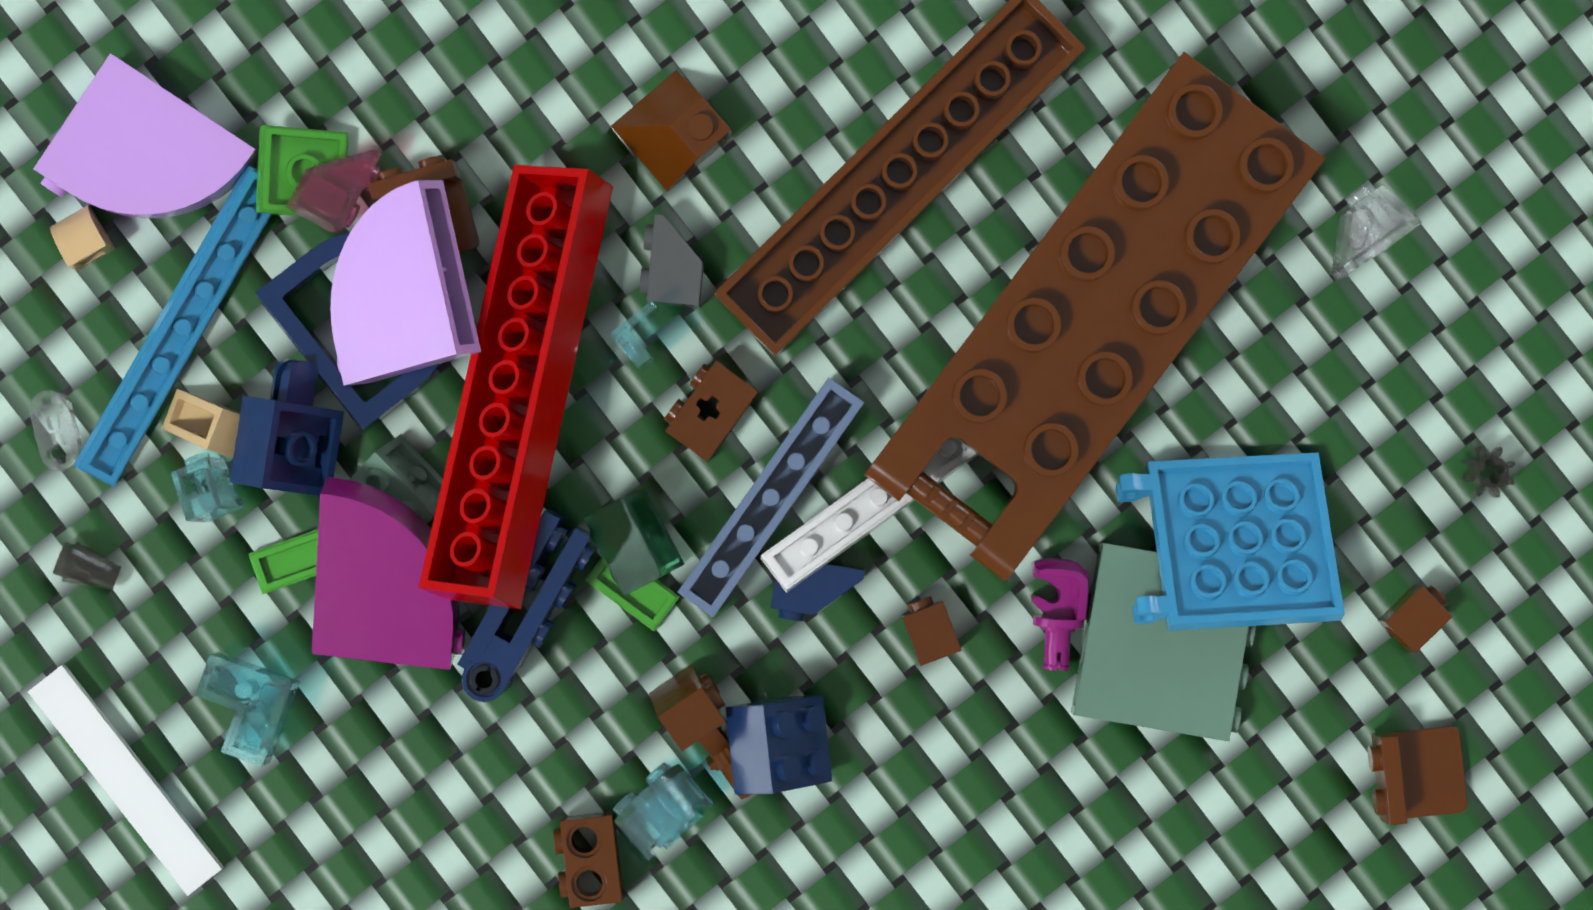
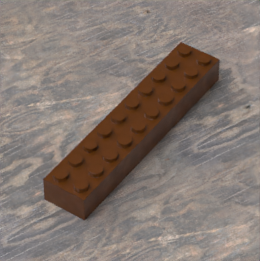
M1009 0L713 293L715 298L776 358L1082 55L1086 47L1039 0Z

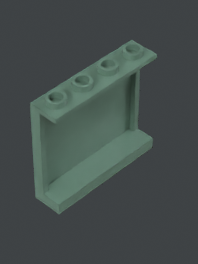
M1099 542L1071 713L1076 716L1229 742L1231 732L1237 733L1240 726L1241 707H1236L1235 705L1238 689L1244 690L1246 687L1249 666L1248 664H1243L1245 646L1252 647L1256 626L1168 631L1166 619L1148 624H1134L1132 606L1136 605V597L1163 596L1157 552Z

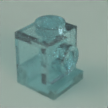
M209 453L197 454L184 461L186 466L171 472L186 521L211 522L244 507L242 498H237L233 484L229 482L230 475L224 458L210 457Z

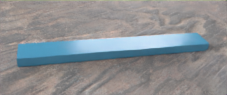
M248 165L239 177L73 464L76 468L115 487L272 215L256 213L258 170Z

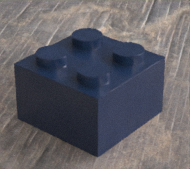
M823 695L780 697L725 707L735 795L774 794L832 782Z

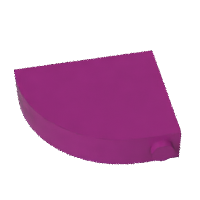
M328 477L320 493L312 654L450 670L455 654L462 655L465 644V629L458 628L459 601L445 599L418 588L431 528L419 515L398 499L379 489L356 481Z

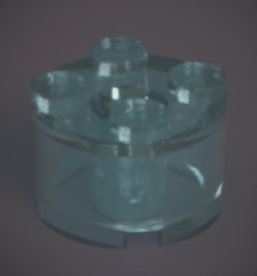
M665 762L662 763L645 779L649 784L645 790L639 795L630 792L613 808V811L618 815L614 823L649 862L657 857V854L652 849L656 846L659 848L662 846L666 849L669 848L703 817L698 811L701 805L710 809L714 804L680 764L671 767Z

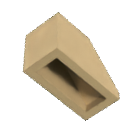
M177 389L162 429L202 448L233 458L240 412Z

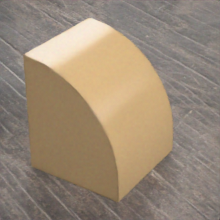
M90 204L50 227L55 244L69 268L80 270L115 250Z

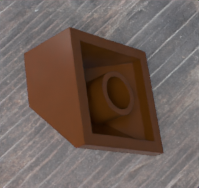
M677 70L611 125L614 131L667 192L732 137V130Z

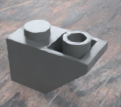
M655 214L654 225L646 224L644 250H651L650 268L642 267L640 293H647L646 301L648 304L700 308L704 270L703 262L665 216Z

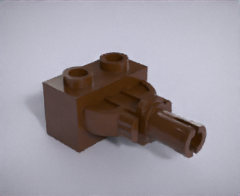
M691 664L649 693L658 719L679 749L684 751L699 741L709 754L706 761L710 769L720 770L734 789L729 738L721 727L726 721L720 709L726 704L720 696V690L707 672L699 675ZM738 794L740 799H744L752 795Z

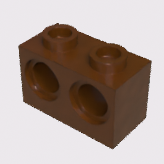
M614 811L563 817L560 820V828L553 830L556 855L564 854L565 871L558 873L561 898L569 897L570 908L622 902L624 890ZM581 827L592 829L597 836V845L591 849L578 847L574 841L575 830ZM587 870L595 871L602 879V888L596 892L583 890L579 884V875Z

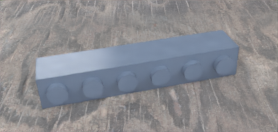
M828 377L677 593L711 617L715 616L864 404L862 400Z

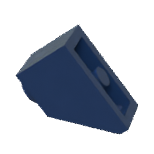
M826 564L787 593L775 579L771 608L779 609L778 618L803 622L805 614H816L862 581L865 570Z

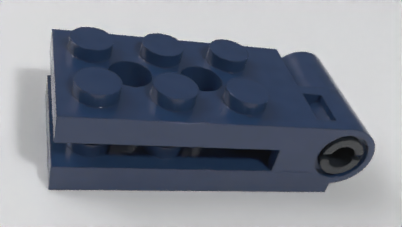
M544 510L541 516L525 591L531 592V590L534 591L547 569L540 565L547 552L551 554L557 552L568 530L562 528L566 518L552 510ZM582 527L574 529L514 637L503 632V629L515 609L490 605L457 664L464 668L462 685L469 697L476 701L488 702L496 699L511 687L515 673L523 666L533 646L535 645L538 648L541 645L543 646L550 635L555 623L549 620L555 607L559 609L564 608L571 598L577 585L570 581L576 570H586L598 549V547L592 545L596 535ZM485 671H491L492 684H486L484 678Z

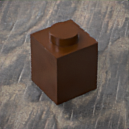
M1414 584L1377 621L1408 652L1416 653L1453 616L1445 609L1449 602L1436 588L1430 585L1426 589L1423 585Z
M929 596L907 605L909 613L903 614L901 617L920 666L962 651L942 600L934 603L932 597Z

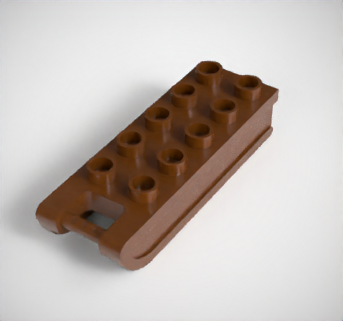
M1183 52L883 448L864 476L897 501H900L905 494H908L975 546L970 556L1003 581H1006L1326 158L1186 52ZM955 438L960 440L1013 481L1015 487L1014 494L992 523L923 472L924 468L947 439Z

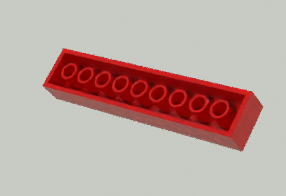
M528 165L513 166L477 325L481 352L470 356L418 587L442 598L521 609L613 190L612 185L589 169Z

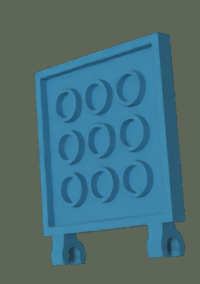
M1318 452L1150 461L1145 468L1146 474L1128 473L1119 476L1120 483L1116 484L1118 502H1132L1149 496L1163 596L1136 597V605L1132 606L1134 624H1148L1166 619L1168 631L1329 622L1341 621L1344 617L1345 612Z

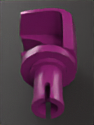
M1046 558L1035 560L1031 564L1033 577L1048 581L1056 588V596L1052 600L1047 601L1035 594L1031 595L1032 602L1044 613L1033 616V625L1040 626L1041 630H1045L1044 663L1042 668L1055 671L1057 668H1060V671L1070 670L1071 632H1075V629L1084 628V620L1087 617L1089 596L1088 572L1078 562L1068 559Z

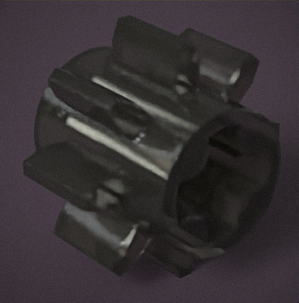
M1476 446V458L1473 460L1461 459L1460 462L1467 466V475L1461 477L1460 482H1471L1475 486L1472 491L1473 496H1481L1485 488H1488L1492 498L1500 497L1499 486L1502 484L1514 485L1515 482L1508 477V469L1516 464L1515 461H1504L1500 458L1503 453L1502 447H1495L1491 454L1487 455L1483 446ZM1485 464L1494 465L1496 472L1490 475V479H1481L1479 471L1485 469Z

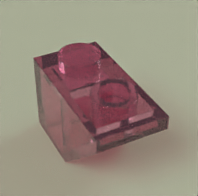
M370 150L305 169L286 208L329 232L340 231L344 226L349 228L359 213L360 205L356 202L363 188L368 190L367 183L374 182L380 171V167L376 166V163L381 153L376 150Z

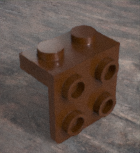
M443 155L430 157L418 162L419 169L403 173L401 167L385 170L377 174L378 181L367 183L372 200L377 202L387 193L417 180H443L459 254L474 250L479 246L480 240L458 164L452 159L445 161Z
M1443 726L1371 734L1372 745L1368 746V761L1371 772L1376 774L1377 789L1372 791V800L1375 814L1380 815L1381 821L1389 825L1407 824V818L1461 813L1466 810L1467 796L1461 740L1457 728Z

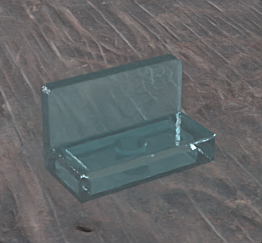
M652 301L610 333L642 372L654 363L655 360L634 334L661 313Z

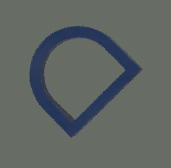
M346 233L320 243L255 293L257 299L306 361L317 368L318 376L363 433H366L421 389L435 374L441 363L402 374L366 402L359 397L351 385H343L342 376L337 367L285 302L322 271L338 262L344 243L350 234Z

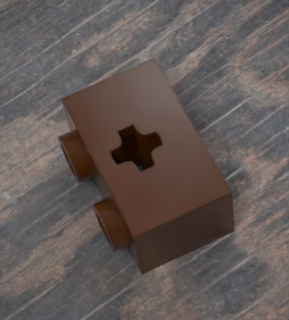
M715 361L711 368L703 364L689 384L695 388L694 392L686 403L678 399L664 418L670 424L665 432L707 462L710 461L759 393L717 361ZM714 397L719 401L716 409L720 414L716 419L709 416L703 422L698 418L702 411L697 405L701 400L709 402Z

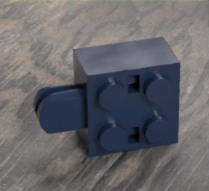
M283 359L275 365L270 400L243 396L229 482L264 489L320 496L328 477L334 478L344 411L313 407L318 370L313 364L302 360Z

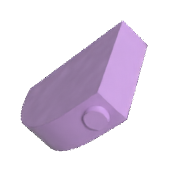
M110 53L33 169L44 176L40 184L62 198L68 192L86 203L122 216L166 218L193 212L223 197L234 188L247 166L249 165L253 168L258 162L259 151Z
M417 180L387 193L361 216L344 243L333 277L330 307L331 327L337 353V367L341 373L344 386L372 383L481 352L443 180Z

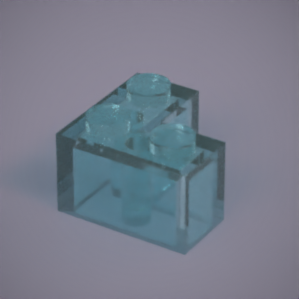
M216 652L210 654L195 696L236 710L221 752L263 767L271 763L301 681L228 654Z

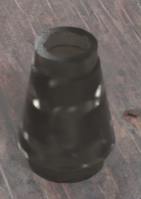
M65 541L53 574L63 577L61 582L113 590L122 566L114 564V562L78 541L75 545Z

